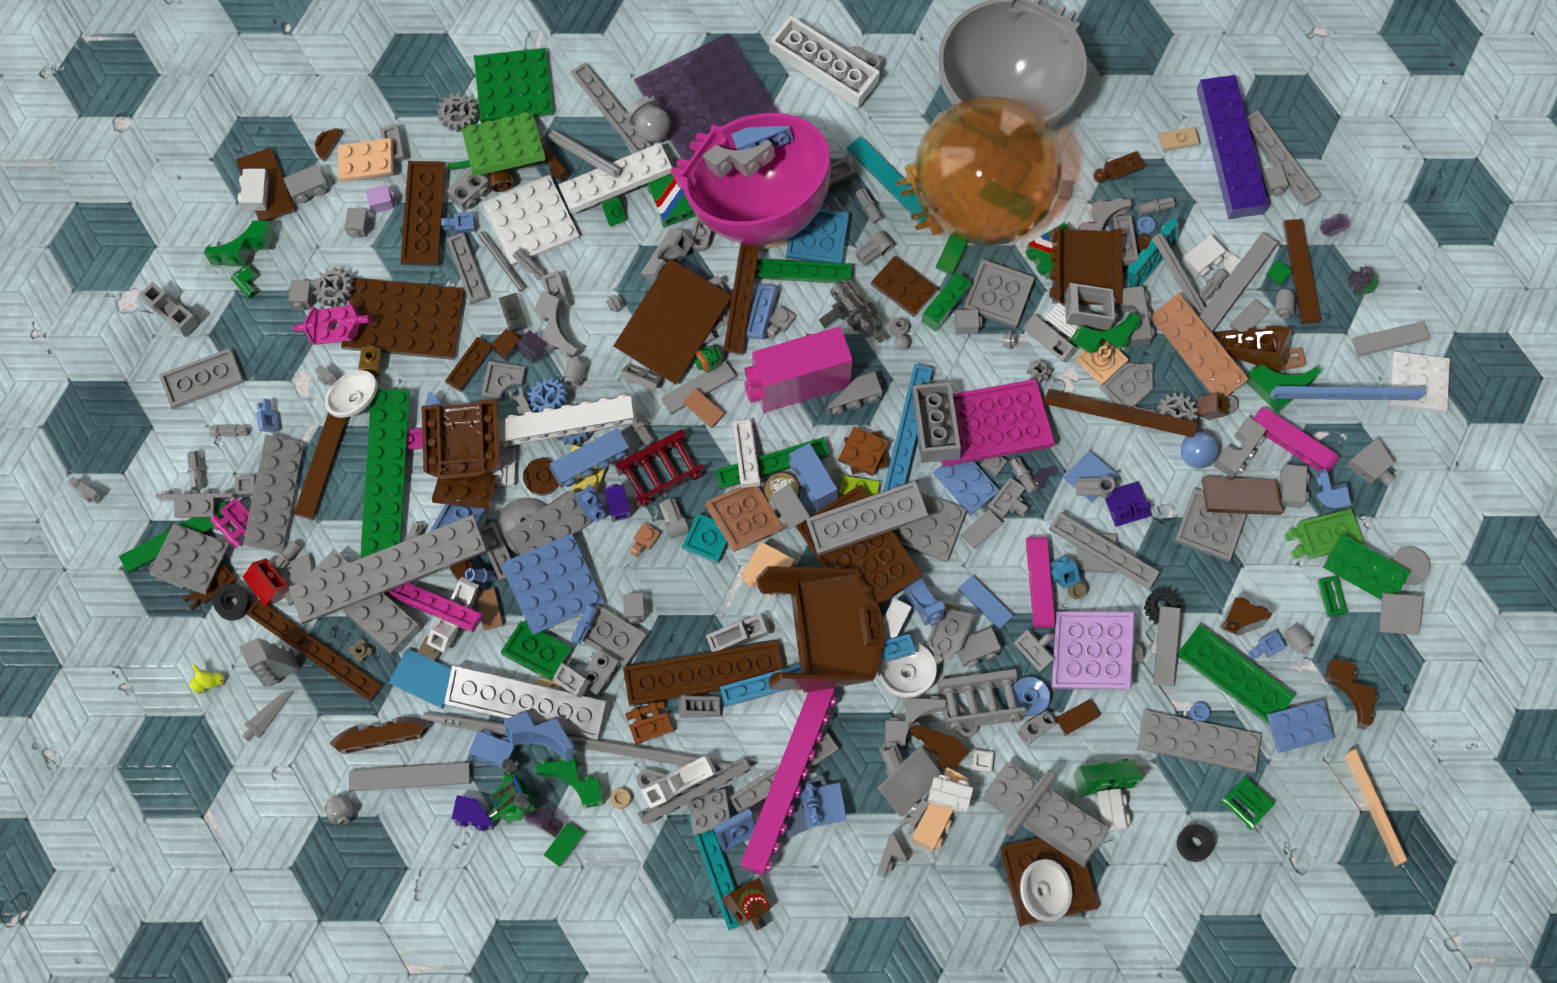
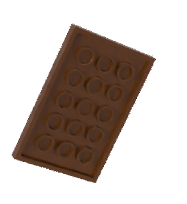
M352 278L353 283L351 285L354 289L350 290L352 295L349 296V302L355 306L359 316L370 315L371 322L362 323L359 326L357 336L352 340L342 341V349L361 351L362 347L376 346L381 349L382 353L454 360L464 288Z
M859 485L810 517L868 498L869 496L862 486ZM804 520L796 525L797 530L823 568L858 569L866 585H870L872 589L871 594L879 605L923 578L922 573L893 531L818 556L807 521Z

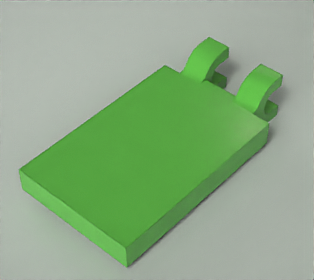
M1352 509L1300 521L1296 524L1298 528L1290 529L1288 533L1284 534L1287 542L1299 538L1301 546L1295 547V550L1291 552L1293 559L1307 554L1309 560L1329 555L1341 534L1362 545L1365 544Z

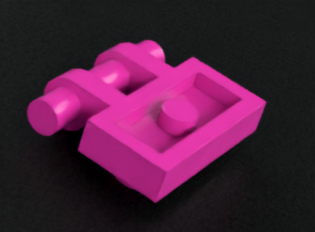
M234 498L220 510L225 516L220 520L215 514L210 520L213 522L214 528L224 534L226 541L229 544L232 543L235 548H238L242 543L237 537L240 535L244 537L249 512L237 498ZM228 522H230L236 529L233 533L225 525Z

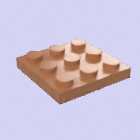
M758 486L736 488L707 501L705 504L733 552L739 551L783 530L782 524Z

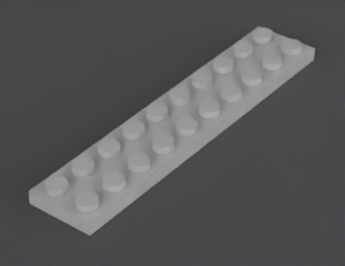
M471 515L289 587L300 622L305 624L486 553L487 550L476 520Z

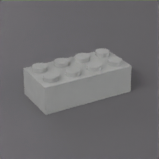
M951 382L913 385L912 401L921 463L959 460L961 447Z

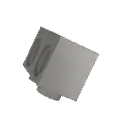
M470 169L446 191L448 198L465 212L467 209H471L481 196L484 197L489 192L490 184L489 180L483 175L473 177L472 170ZM474 183H480L478 186H473ZM461 195H467L465 198H459Z

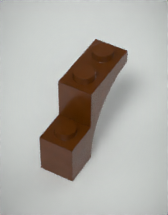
M1331 659L1327 663L1324 682L1336 686L1349 697L1356 711L1357 728L1365 730L1372 725L1374 720L1372 707L1376 705L1377 701L1375 688L1352 683L1355 682L1357 671L1354 670L1355 664Z

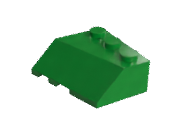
M1121 759L1114 763L1103 762L1095 765L1079 766L1073 774L1078 798L1095 795L1098 791L1137 788L1143 780L1135 760L1129 761L1128 759Z

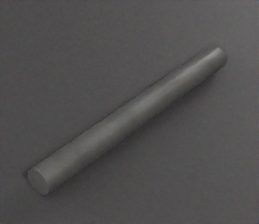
M484 231L479 233V238L518 291L522 292L525 290L523 283Z

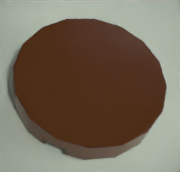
M537 458L532 460L524 469L523 482L532 494L546 496L553 493L559 487L550 470V463L553 462L550 459Z

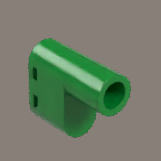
M245 265L230 277V280L248 299L256 295L257 291L250 284L258 278V275L251 267Z

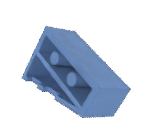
M810 443L789 453L790 461L788 463L792 471H796L798 474V481L807 491V496L817 512L838 499L837 488Z

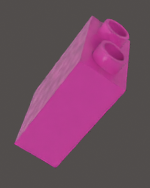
M841 326L753 351L752 366L744 368L747 380L744 382L750 404L759 401L762 412L766 413L846 389L850 385L853 360Z

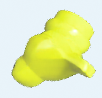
M195 663L192 664L195 677L188 684L198 695L205 692L206 689H213L217 685H224V676L221 673L202 670Z

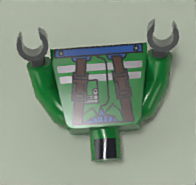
M504 759L502 762V770L505 771L503 781L499 788L491 795L494 807L486 813L492 822L499 817L507 823L522 821L525 815L533 812L536 808L526 783L513 773L517 770V766L513 764V760Z

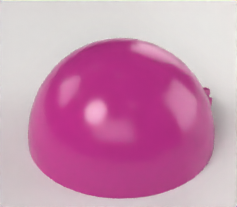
M762 113L739 118L722 127L712 125L708 135L697 133L695 137L697 141H691L689 146L693 151H696L689 161L678 159L676 165L679 168L672 167L670 172L675 177L678 187L684 189L685 196L692 210L710 230L727 240L739 244L761 246L775 244L793 237L815 218L824 204L829 190L831 157L823 134L810 122L789 114ZM789 126L794 141L774 148L776 157L749 178L736 168H733L730 172L719 178L706 166L703 154L715 145L728 150H737L731 135L732 133L748 127Z

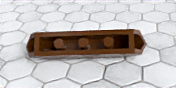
M404 716L397 717V723L389 721L379 727L370 725L363 727V730H359L357 725L338 734L329 744L340 753L348 754L423 738L430 723L420 718Z

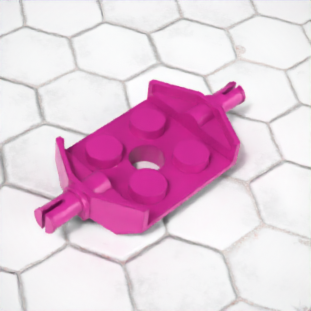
M348 302L349 306L326 309L312 307L305 322L294 324L293 330L294 332L305 331L309 341L314 345L350 341L357 336L359 326L362 323L371 322V316H359L357 309L350 302ZM338 322V326L332 330L333 324Z

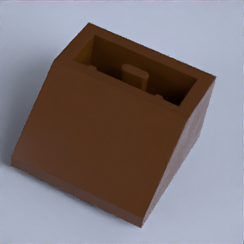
M1236 597L1228 607L1220 628L1239 636L1263 627L1272 616V613L1268 612V609L1263 606H1255L1250 604V601L1245 598Z

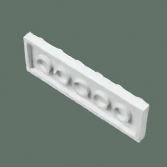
M661 143L612 162L620 171V174L615 178L598 168L559 184L571 214L670 174L672 166Z

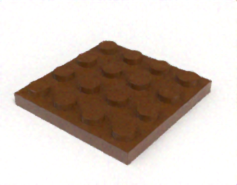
M1041 838L999 847L1019 927L1044 922L1036 919L1028 912L1022 901L1020 891L1024 871L1031 863L1038 860L1047 859L1058 863L1066 871L1070 879L1072 899L1067 912L1062 917L1098 909L1087 864L1085 867L1081 866Z

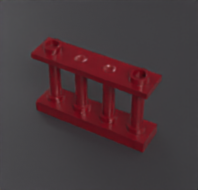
M682 429L615 463L617 474L619 476L622 474L626 475L638 495L634 499L637 508L640 506L645 507L653 499L690 480L695 481L702 477L704 466L703 464L697 467L694 465L683 446L684 442H686V435ZM673 448L678 450L689 471L678 475L667 456V451ZM655 457L660 458L672 480L662 484L650 464L651 459ZM638 466L644 467L655 487L647 493L644 492L633 473L634 468Z

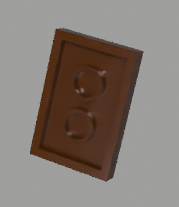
M895 256L871 281V285L914 318L938 290L937 287Z
M485 475L478 478L446 481L438 478L432 495V503L490 509L498 482L497 476Z

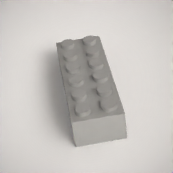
M333 549L306 578L308 580L346 565L349 562ZM383 593L340 610L392 658H395L421 631L419 625Z
M1007 761L985 791L984 800L1012 819L1038 781ZM1049 788L1022 823L1023 827L1083 867L1086 866L1103 842L1109 829Z

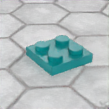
M697 513L682 545V549L718 564L727 541L713 519Z

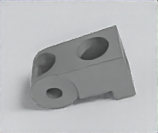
M1047 710L1021 726L1016 733L1024 744L1029 746L1044 733L1052 729L1057 722Z

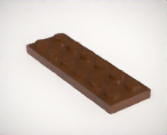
M408 161L401 265L439 266L445 162Z

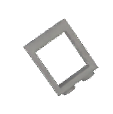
M1075 283L1069 284L1064 293L1066 324L1103 330L1110 329L1117 319V313L1114 311L1116 298L1113 297V289ZM1078 300L1102 303L1103 315L1079 312Z

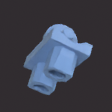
M590 484L584 490L574 494L591 523L605 517L606 511Z

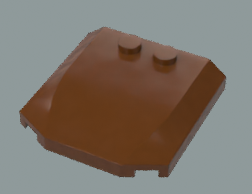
M497 399L479 400L478 403L441 406L440 404L421 406L423 471L426 474L444 481L478 478L487 475L501 466L499 407Z

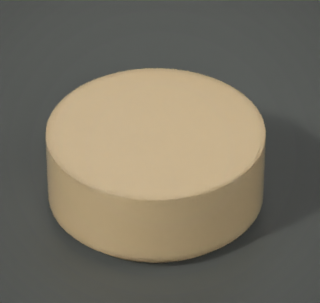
M624 788L614 790L611 794L612 805L617 809H625L631 802L630 793Z

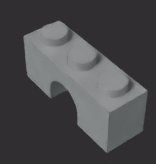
M669 229L641 274L653 284L668 259L674 260L679 256H685L694 241L683 230Z
M154 282L139 294L144 304L184 337L198 325L190 312L180 304L176 305L166 292Z
M1143 286L1122 288L1121 313L1130 312L1140 316V324L1129 335L1130 340L1127 347L1149 345L1151 339L1154 338V329L1150 327L1149 323L1151 321V312L1147 310L1146 305L1148 304V295L1144 293Z
M1247 416L1234 435V438L1241 442L1243 449L1234 450L1227 445L1216 460L1214 467L1231 478L1236 473L1240 475L1246 466L1243 464L1246 459L1250 461L1256 452L1253 448L1256 444L1260 446L1266 438L1263 435L1266 428Z

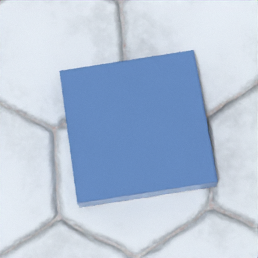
M1088 451L1063 479L1076 489L1077 478H1102L1109 476L1115 480L1118 475L1091 451ZM1102 484L1101 488L1105 490L1109 485ZM1099 496L1084 497L1093 503Z
M747 809L713 827L722 851L725 852L750 839L756 823L750 809Z

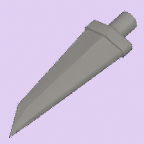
M295 690L281 693L247 721L244 725L248 730L242 737L246 741L254 734L259 738Z

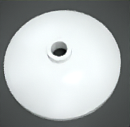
M364 370L353 371L340 377L333 383L326 394L325 407L332 416L339 418L354 416L363 411L375 397L377 391L375 377L370 372Z
M913 642L916 654L882 663L878 667L879 681L890 694L900 698H914L924 694L933 685L937 672L935 659L928 649L918 643ZM904 673H910L911 675L909 677H905Z
M1047 859L1031 863L1024 871L1020 891L1022 901L1028 912L1036 919L1046 922L1061 918L1067 912L1072 899L1071 882L1066 871L1058 863Z

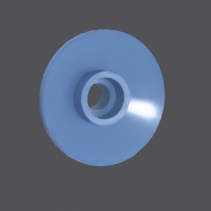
M1025 677L1018 680L1012 687L1017 708L1025 707L1026 716L1038 715L1047 708L1050 701V693L1047 686L1041 680L1034 677ZM1026 696H1032L1033 700L1027 701Z

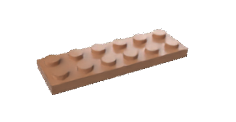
M1179 292L1151 315L1153 322L1211 394L1219 393L1225 397L1230 396L1249 380L1248 376Z

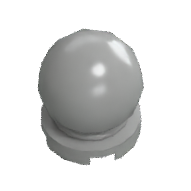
M652 95V98L644 96L631 105L633 109L630 112H626V119L631 125L635 126L637 134L646 142L656 143L662 141L669 134L671 120L669 115L660 108V103L655 96Z

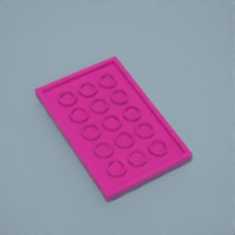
M1036 379L953 394L961 447L960 459L941 461L942 467L1054 447V439Z

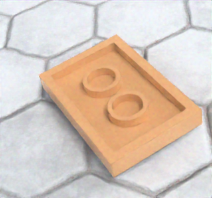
M391 138L338 145V179L341 182L394 175L393 140Z

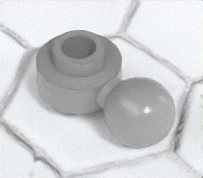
M903 318L893 319L889 328L891 335L897 337L894 345L898 350H905L909 346V340L905 336L909 326L908 322Z

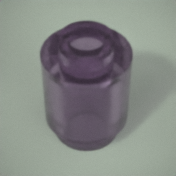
M1336 214L1322 220L1320 225L1321 233L1331 237L1345 231L1349 227L1348 218L1345 214Z

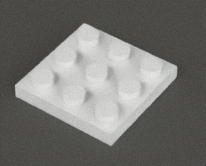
M1393 351L1390 388H1425V395L1419 401L1389 400V406L1446 413L1450 358Z

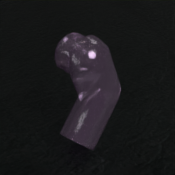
M1053 466L1038 470L1035 473L1033 481L1037 486V490L1044 488V481L1047 477L1056 475Z

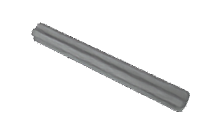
M552 130L548 136L551 141L615 178L620 174L617 166L558 131Z
M1162 233L1156 234L1153 237V241L1196 314H1202L1206 308L1164 235Z

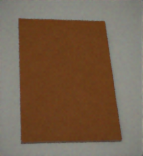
M669 258L613 347L676 385L732 296Z

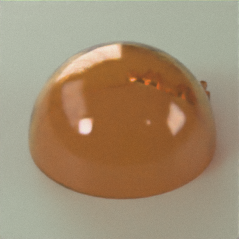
M1000 97L972 98L948 108L931 123L920 141L915 161L905 166L908 176L896 181L897 186H902L909 182L912 184V187L904 189L900 194L903 197L915 192L922 210L913 213L910 217L912 220L925 216L927 220L918 223L915 226L916 230L930 226L933 235L944 231L950 236L970 244L981 246L1002 245L1020 239L1032 232L1046 219L1053 209L1063 182L1062 153L1058 141L1047 123L1025 105Z

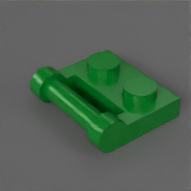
M1246 777L1221 801V804L1224 807L1227 806L1237 815L1250 831L1275 805ZM1236 797L1256 816L1251 819L1232 799Z

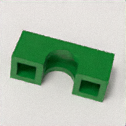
M956 272L923 312L921 322L937 332L947 320L952 308L956 304L959 305L970 292L971 282Z

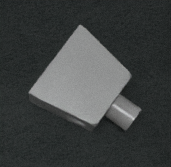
M1378 438L1354 456L1347 464L1349 469L1369 484H1373L1377 479H1380L1388 486L1395 479L1388 471L1394 465V461Z

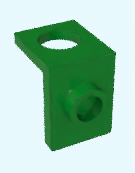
M618 196L599 203L603 208L610 227L627 220Z

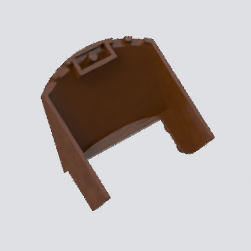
M767 566L756 577L757 587L762 594L791 595L801 673L776 672L772 674L769 678V690H803V693L872 682L882 661L884 624L877 601L875 602L871 594L872 589L870 585H866L858 569Z

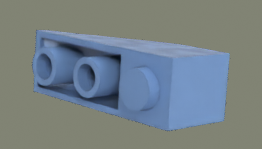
M789 126L748 127L731 134L737 150L751 149L767 140L772 143L773 148L794 141Z

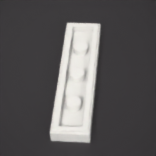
M751 419L732 421L741 488L760 486Z

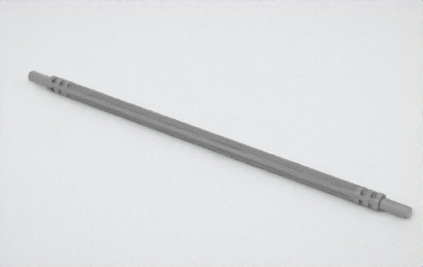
M424 712L422 720L438 722L444 726L480 732L485 730L493 734L506 736L503 723L445 713L438 715ZM567 734L568 739H572L575 748L676 765H684L700 758V756ZM710 758L714 768L717 770L736 766V764L718 762L717 759Z

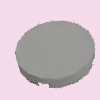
M1412 547L1402 548L1391 559L1392 562L1411 572L1404 585H1417L1424 581L1429 574V560L1419 549Z

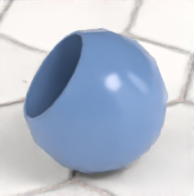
M1195 432L1194 437L1187 436L1183 440L1180 449L1185 463L1195 469H1204L1211 466L1216 461L1218 455L1214 437L1206 432Z

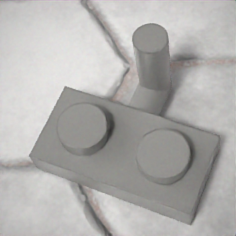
M1028 629L1014 642L1017 648L1039 672L1043 671L1055 659L1045 647L1050 641L1055 640L1054 632L1048 633L1038 640Z

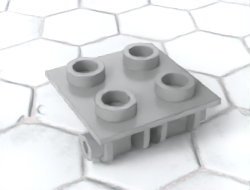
M725 788L696 798L689 804L694 836L713 830V827L730 819Z

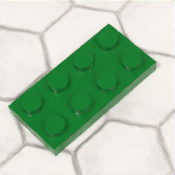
M1344 534L1340 535L1322 567L1379 600H1382V593L1399 594L1411 573Z

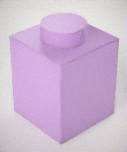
M387 184L365 189L372 214L394 209L392 204L395 201L393 190L389 191Z

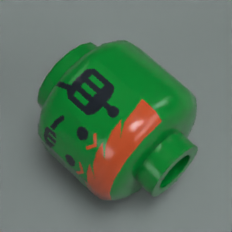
M708 345L696 352L697 359L694 362L698 370L703 369L704 372L709 373L721 366L723 357L717 347Z

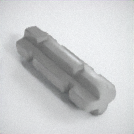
M517 249L512 255L513 258L517 261L519 260L520 264L529 273L532 272L533 276L539 280L545 272L538 268V265L532 259L525 256L521 249Z
M211 425L209 428L211 437H218V435L236 436V434L247 436L248 433L247 425H239V427L236 425H220V427L218 425Z

